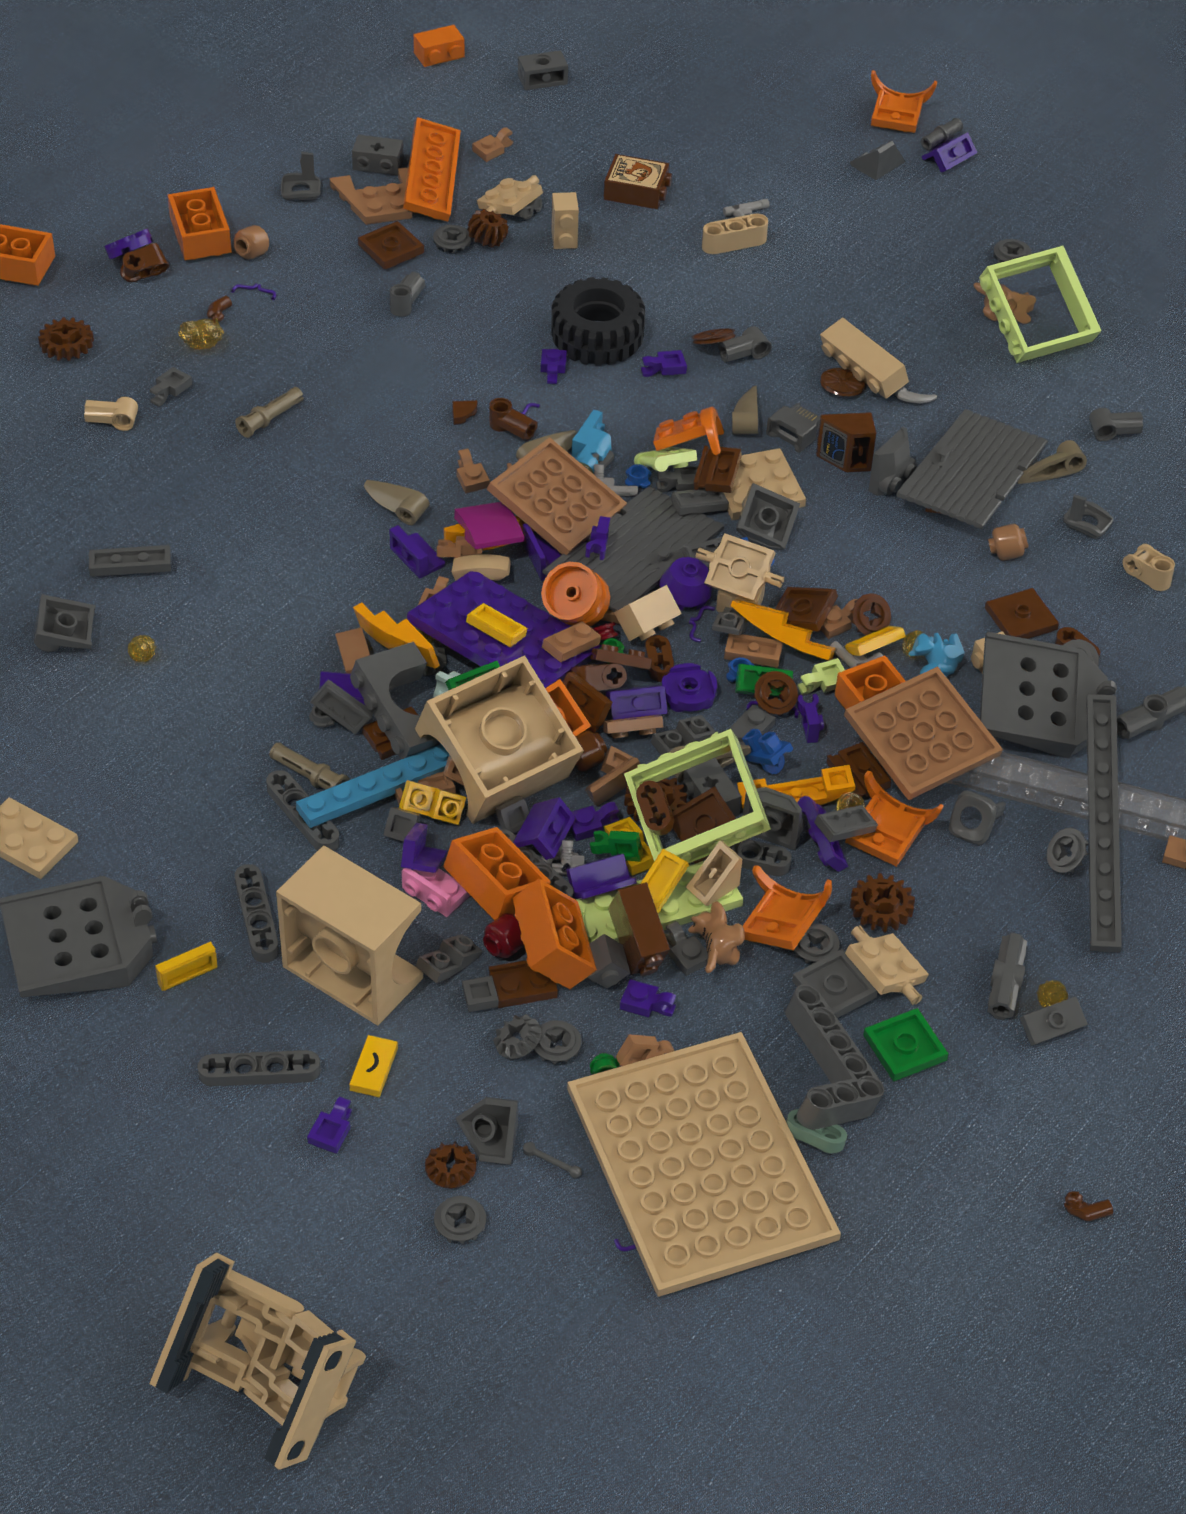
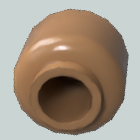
M251 225L239 230L235 234L234 248L244 259H254L263 255L268 250L269 238L263 228Z
M1017 524L994 528L992 532L993 538L988 539L991 554H997L1001 561L1021 557L1024 555L1025 549L1028 548L1024 528H1019Z

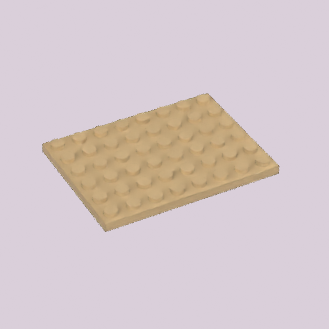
M742 1032L567 1083V1090L657 1297L840 1240L841 1232Z

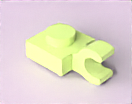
M838 658L816 664L812 669V673L801 676L803 683L798 684L797 687L802 695L809 694L818 687H821L824 693L835 690L837 675L839 672L845 671Z

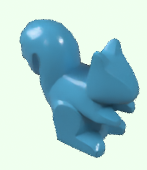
M922 633L918 635L912 650L908 653L909 656H925L928 664L921 669L919 675L939 667L946 678L955 672L965 654L957 633L951 634L949 641L947 639L942 641L939 633H935L934 638Z

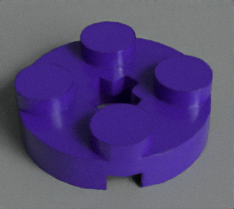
M147 228L104 247L109 259H113L154 241Z
M683 663L673 666L670 669V673L662 678V686H665L666 702L670 704V708L675 712L698 711L711 708L717 694V679L710 670H708V673L701 670V666L694 663ZM685 685H690L694 689H686Z

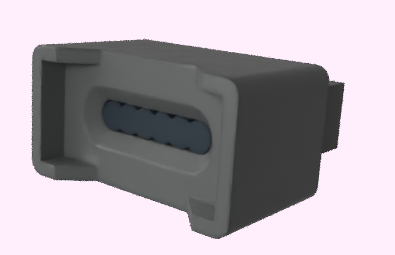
M796 403L792 408L783 406L768 418L766 434L770 437L783 439L793 445L796 452L800 453L816 440L820 416L800 406V403Z

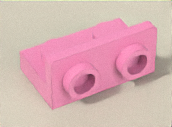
M408 868L402 870V888L406 893L417 897L426 903L431 910L438 911L445 917H448L470 897V894L453 877L441 869H438L436 873Z

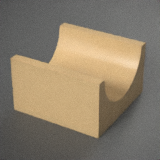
M525 655L428 700L415 727L420 738L427 735L436 738L454 761L465 786L468 799L466 815L472 824L494 814L495 807L518 796L527 798L568 778L584 751Z
M323 845L276 891L283 967L377 1026L423 979V972L395 954L406 930L421 912V903Z

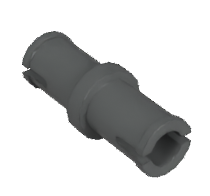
M953 118L945 125L937 126L933 132L921 138L923 148L931 150L936 145L949 141L951 136L963 130L962 121L959 118Z

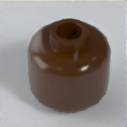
M585 730L577 735L576 739L584 751L574 767L580 772H587L603 763L607 747L598 733L593 734L591 731Z

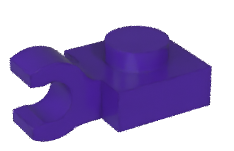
M542 349L540 372H547V384H557L558 373H565L567 350Z
M681 350L657 352V357H642L644 366H648L641 367L644 377L653 376L658 371H661L662 375L686 374L687 364Z
M600 516L598 526L592 527L590 542L586 544V558H589L590 554L594 552L600 554V560H604L610 517Z
M813 694L811 703L805 702L802 695L798 696L797 708L802 715L801 723L807 743L818 742L819 731L824 729L823 716L817 713L819 704L817 694Z
M606 803L598 811H595L593 805L572 811L576 818L570 830L575 841L593 837L595 831H603V826L619 821L616 815L619 812L616 803Z
M630 979L620 1001V1010L649 1017L651 1011H655L672 1017L676 1005H674L676 995L669 992L659 994V987Z
M339 1096L330 1114L321 1111L307 1136L308 1143L337 1154L351 1129L350 1122L347 1121L352 1112V1109L348 1108L351 1101Z

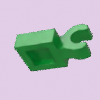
M605 831L594 832L595 842H590L591 853H611L612 856L621 853L624 854L625 861L641 862L643 849L639 832L610 831L609 835Z

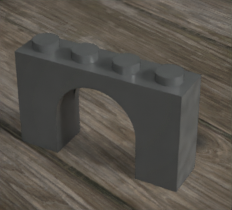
M414 641L357 659L350 675L352 685L356 689L358 688L364 698L365 706L368 710L372 711L377 719L380 730L385 732L391 742L393 751L401 759L441 744L431 735L420 738L415 727L421 715L410 714L400 709L393 702L389 693L395 687L420 680L427 662Z

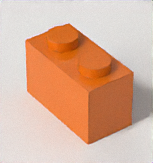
M455 25L413 34L414 54L424 67L465 57V39Z

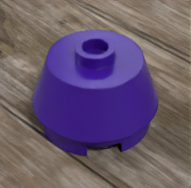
M682 557L675 560L660 578V588L665 585L668 586L676 604L682 611L684 607L691 608L696 606L697 609L703 607L713 590L712 587L704 583L709 572L707 566L702 561L692 557Z

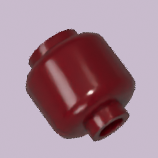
M504 914L485 927L483 943L488 952L493 956L508 958L525 947L520 937L519 922L514 915Z

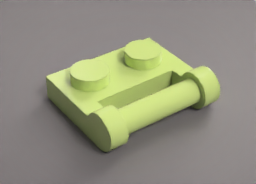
M670 447L659 451L652 450L638 453L634 458L635 465L640 464L663 472L668 466L672 465L673 468L687 467L688 462L697 461L696 450Z

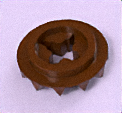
M869 593L862 595L854 601V608L850 611L853 613V621L851 623L856 625L858 628L857 632L868 635L889 626L891 611L883 597L878 594ZM871 609V613L878 618L869 621V617L863 613Z
M771 671L762 675L756 682L754 698H756L759 708L764 709L769 714H778L779 716L789 712L795 706L798 699V689L790 676L783 672ZM781 687L784 688L779 695L781 700L778 698L768 699L771 694L770 688L773 690L780 689Z
M456 1141L450 1145H444L441 1142L438 1148L430 1150L429 1156L425 1159L426 1174L434 1184L440 1187H461L467 1184L475 1175V1154L469 1151L467 1145L464 1147L459 1146ZM451 1157H454L455 1164L449 1173L446 1163H448Z

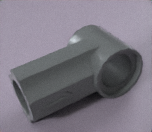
M411 272L403 278L400 284L393 285L390 288V312L393 315L403 317L411 313L412 303L425 287V280L419 273Z
M753 326L747 328L742 336L719 342L718 349L721 359L725 363L749 355L756 359H761L769 354L772 346L759 327Z
M1098 408L1089 416L1094 435L1099 441H1109L1116 435L1142 433L1143 416L1141 412L1111 413L1107 408Z

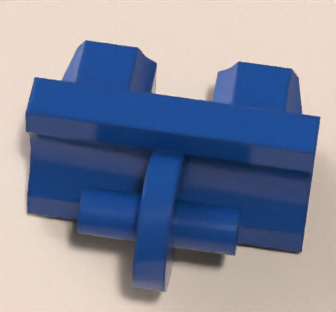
M752 729L742 737L745 745L751 747V753L744 756L745 760L760 763L764 771L770 774H777L783 769L785 764L783 754L793 750L791 743L780 741L775 732H768L762 735L759 729Z

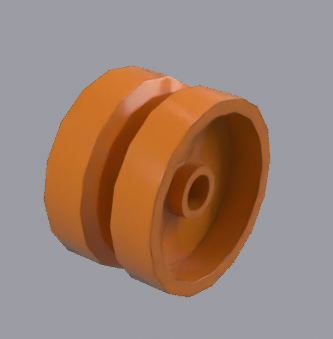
M566 562L556 566L545 578L541 592L543 605L548 612L569 626L582 621L588 626L595 625L607 612L611 597L605 580L579 562Z

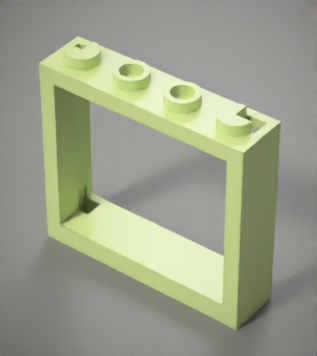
M1064 246L987 266L979 277L981 288L987 294L990 308L997 317L999 329L1005 335L1009 352L1014 356L1016 363L1092 342L1101 332ZM1049 265L1079 333L1027 347L998 279Z
M731 729L719 734L715 732L710 738L700 742H691L684 749L674 753H665L653 762L637 765L638 768L624 773L654 861L663 849L659 835L652 833L644 821L636 797L637 788L645 781L658 782L732 751L754 812L667 847L665 850L691 863L710 855L719 841H723L730 847L771 830L740 743Z

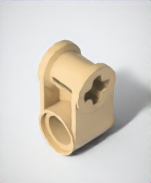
M1142 544L1137 548V552L1128 554L1123 558V567L1129 575L1141 580L1152 589L1165 591L1171 586L1175 562L1170 557L1155 550L1151 545Z

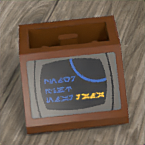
M872 413L820 415L816 448L817 457L844 472L871 471L876 440V429Z

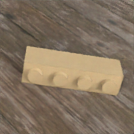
M843 317L820 334L823 352L828 357L836 359L843 369L851 370L858 381L863 380L875 394L879 393L887 399L909 382L903 363Z

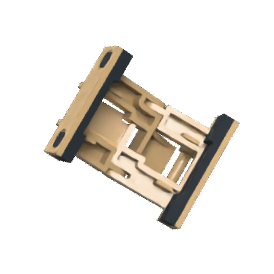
M215 1253L196 1266L149 1384L167 1394L178 1386L179 1383L181 1384L187 1380L191 1369H194L237 1392L244 1388V1393L282 1425L281 1428H276L264 1458L279 1470L305 1461L319 1435L324 1420L346 1406L348 1401L346 1397L358 1366L364 1363L366 1355L354 1348L356 1340L343 1330H339L337 1333L334 1332L309 1310L304 1311V1306L300 1302L233 1271L232 1267L235 1261ZM215 1305L226 1309L222 1319L208 1325ZM237 1316H240L242 1318L236 1330L235 1321ZM235 1330V1336L242 1341L247 1352L226 1343L233 1336ZM287 1363L288 1365L292 1366V1372L288 1370L283 1364ZM290 1373L301 1379L299 1387L288 1379Z

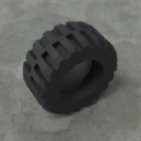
M590 277L584 281L582 279L576 280L573 285H566L555 296L552 303L551 336L559 350H567L569 359L573 361L579 360L581 364L586 365L588 363L595 364V366H602L605 363L612 365L616 361L622 362L626 360L629 355L632 356L643 343L645 305L636 291L633 292L632 287L626 284L624 286L621 281H610L604 277H601V279Z

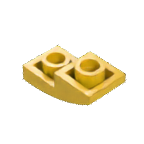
M407 780L399 808L459 825L467 797Z

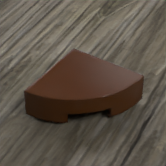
M477 400L452 401L454 425L465 423L466 419L477 413Z

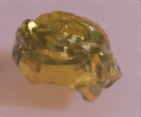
M205 318L198 321L183 322L180 325L178 335L191 348L201 350L214 347L218 341L222 340L224 331L220 327L217 318H215V323L213 320Z

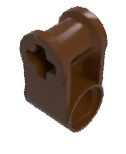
M152 243L126 253L123 256L120 275L125 281L132 283L165 272L169 267V263L159 245Z
M604 663L571 667V672L578 674L598 691L619 688L627 679L626 670L619 664ZM611 670L617 672V677L613 678V682L606 677L607 674L611 673Z

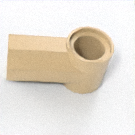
M121 397L116 402L86 400L85 422L112 424L118 430L128 431L134 425L138 404L129 397Z

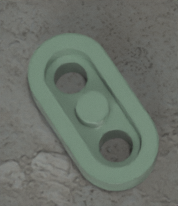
M799 1109L789 1112L786 1123L794 1139L801 1140L829 1154L837 1153L844 1149L847 1139V1132L844 1128L836 1124L815 1130L808 1129L797 1119Z

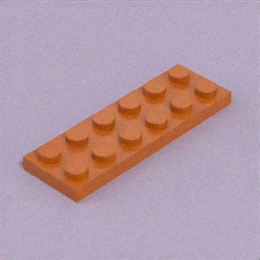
M417 117L414 125L403 209L430 216L437 220L449 221L461 130Z

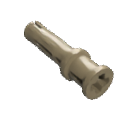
M293 387L265 406H256L246 416H239L235 420L239 433L249 438L257 429L269 426L270 421L274 417L303 401L302 391L298 387Z
M280 742L275 743L270 750L269 756L271 759L310 779L311 785L315 788L321 787L326 790L349 781L347 775L335 773L327 764H316Z

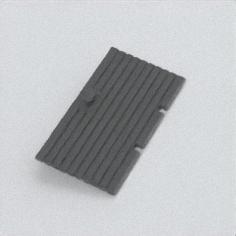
M965 409L898 490L897 497L907 499L910 502H916L915 504L923 505L928 509L931 508L933 511L941 512V514L949 515L951 518H957L959 521H965L969 525L982 529L1001 505V500L1007 497L1023 476V471L1029 468L1048 443V440Z
M649 486L621 509L620 513L624 514L623 516L616 513L610 518L604 560H600V554L594 552L590 554L589 558H586V543L582 542L568 555L562 554L543 569L542 572L548 575L556 566L566 562L582 563L605 580L611 596L608 609L616 612L642 598L659 584L662 574L675 560L684 557L682 548L711 540L724 529V525L700 513L679 515L670 496L658 490L656 491L655 488ZM591 535L587 538L586 542H590Z

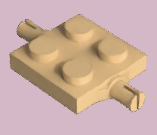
M532 175L523 182L513 180L512 178L503 179L499 185L486 191L485 195L477 200L478 207L489 212L493 210L495 214L514 215L543 194L542 187L538 184L539 179L536 175Z
M725 533L714 553L702 548L697 550L699 553H696V559L709 562V572L704 582L709 587L755 603L762 587L766 583L779 588L782 587L784 577L770 573V566L776 554L774 550Z
M856 926L851 931V935L856 938L858 943L848 946L845 952L848 958L880 995L900 992L907 997L912 1005L919 1003L922 995L913 986L925 983L929 975L927 971L893 933L873 938L864 931L862 926Z

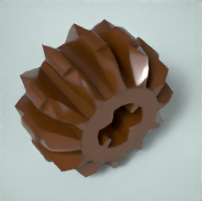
M483 209L482 211H475L468 222L467 230L469 231V237L475 239V243L479 242L483 246L488 245L490 248H493L494 245L500 246L508 234L509 226L507 225V220L501 218V214H495L493 210L489 212Z

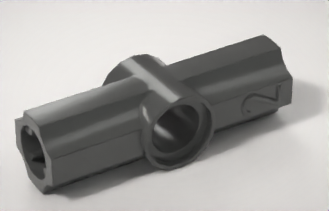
M1178 686L1162 695L1150 694L1145 697L1143 704L1117 716V735L1121 739H1130L1146 730L1157 731L1161 729L1164 721L1186 711V687Z
M1010 933L1009 935L1002 936L998 960H995L990 983L992 990L989 996L987 1012L991 1013L996 1019L1005 1020L1014 1015L1018 992L1020 993L1025 966H1023L1028 942L1020 934Z

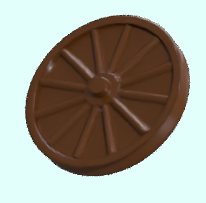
M722 328L703 331L692 336L694 339L692 343L710 344L726 341L736 336L734 334L735 329Z
M843 368L828 369L822 373L820 379L821 386L825 390L839 396L858 395L863 392L865 382L863 380L858 381L851 370Z

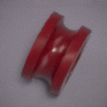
M615 622L592 628L601 635V640L618 635L613 629Z

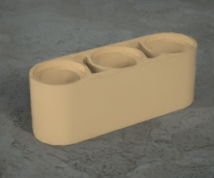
M750 214L707 223L703 227L702 250L708 254H719L763 245L767 240L768 218L763 214Z

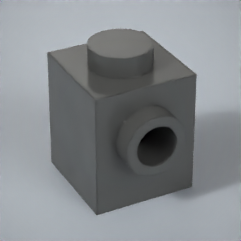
M606 934L590 943L597 971L588 976L592 982H597L603 987L609 988L630 974L622 944Z

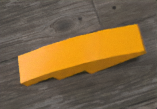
M739 599L732 600V608L773 638L802 652L828 661L833 659L835 647L810 641L812 630L787 624L788 612Z
M362 602L353 607L360 627L375 641L388 649L414 641L427 662L426 666L435 669L440 666L433 646L407 619L397 624L384 610L374 615Z

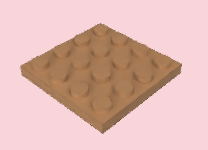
M550 437L491 481L487 487V490L561 554L568 555L582 542L587 540L591 535L592 527L598 526L600 516L612 518L627 505L626 501Z
M935 667L845 710L844 714L845 718L908 800L1001 756L1003 751L1002 747L939 667Z

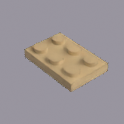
M10 797L0 805V857L39 879H42L79 842L77 834Z

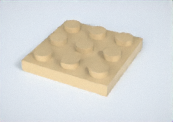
M780 448L742 455L732 492H723L729 502L727 511L731 520L739 519L742 511V502L747 496L752 483L800 503L799 508L806 505V497Z

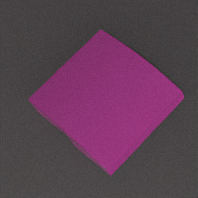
M502 502L454 509V519L465 529V540L474 549L524 542V534L512 511Z

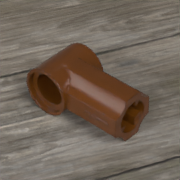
M495 398L490 402L489 425L493 430L498 432L509 431L527 441L534 436L538 422L514 410L510 400Z

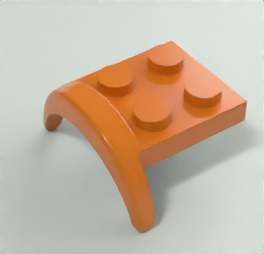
M872 70L871 81L874 90L878 94V98L872 115L871 126L915 133L922 106L934 93L937 81H934L929 88L922 92L900 93L885 86L877 77L876 71Z
M711 406L702 409L699 414L697 411L684 415L681 420L674 422L673 419L660 423L659 427L656 428L653 443L656 451L707 435L712 453L719 455L721 449L718 435H722L724 429L716 409Z
M867 771L864 775V782L872 799L865 809L878 826L875 832L846 838L845 843L897 867L923 827L933 822L939 816L944 806L940 804L933 809H918L908 806L889 795L877 783L873 773Z
M755 865L753 866L752 873L757 883L764 890L765 895L743 925L745 931L744 940L794 950L831 896L832 881L828 879L825 882L822 892L816 894L799 893L781 886L772 880L760 866Z

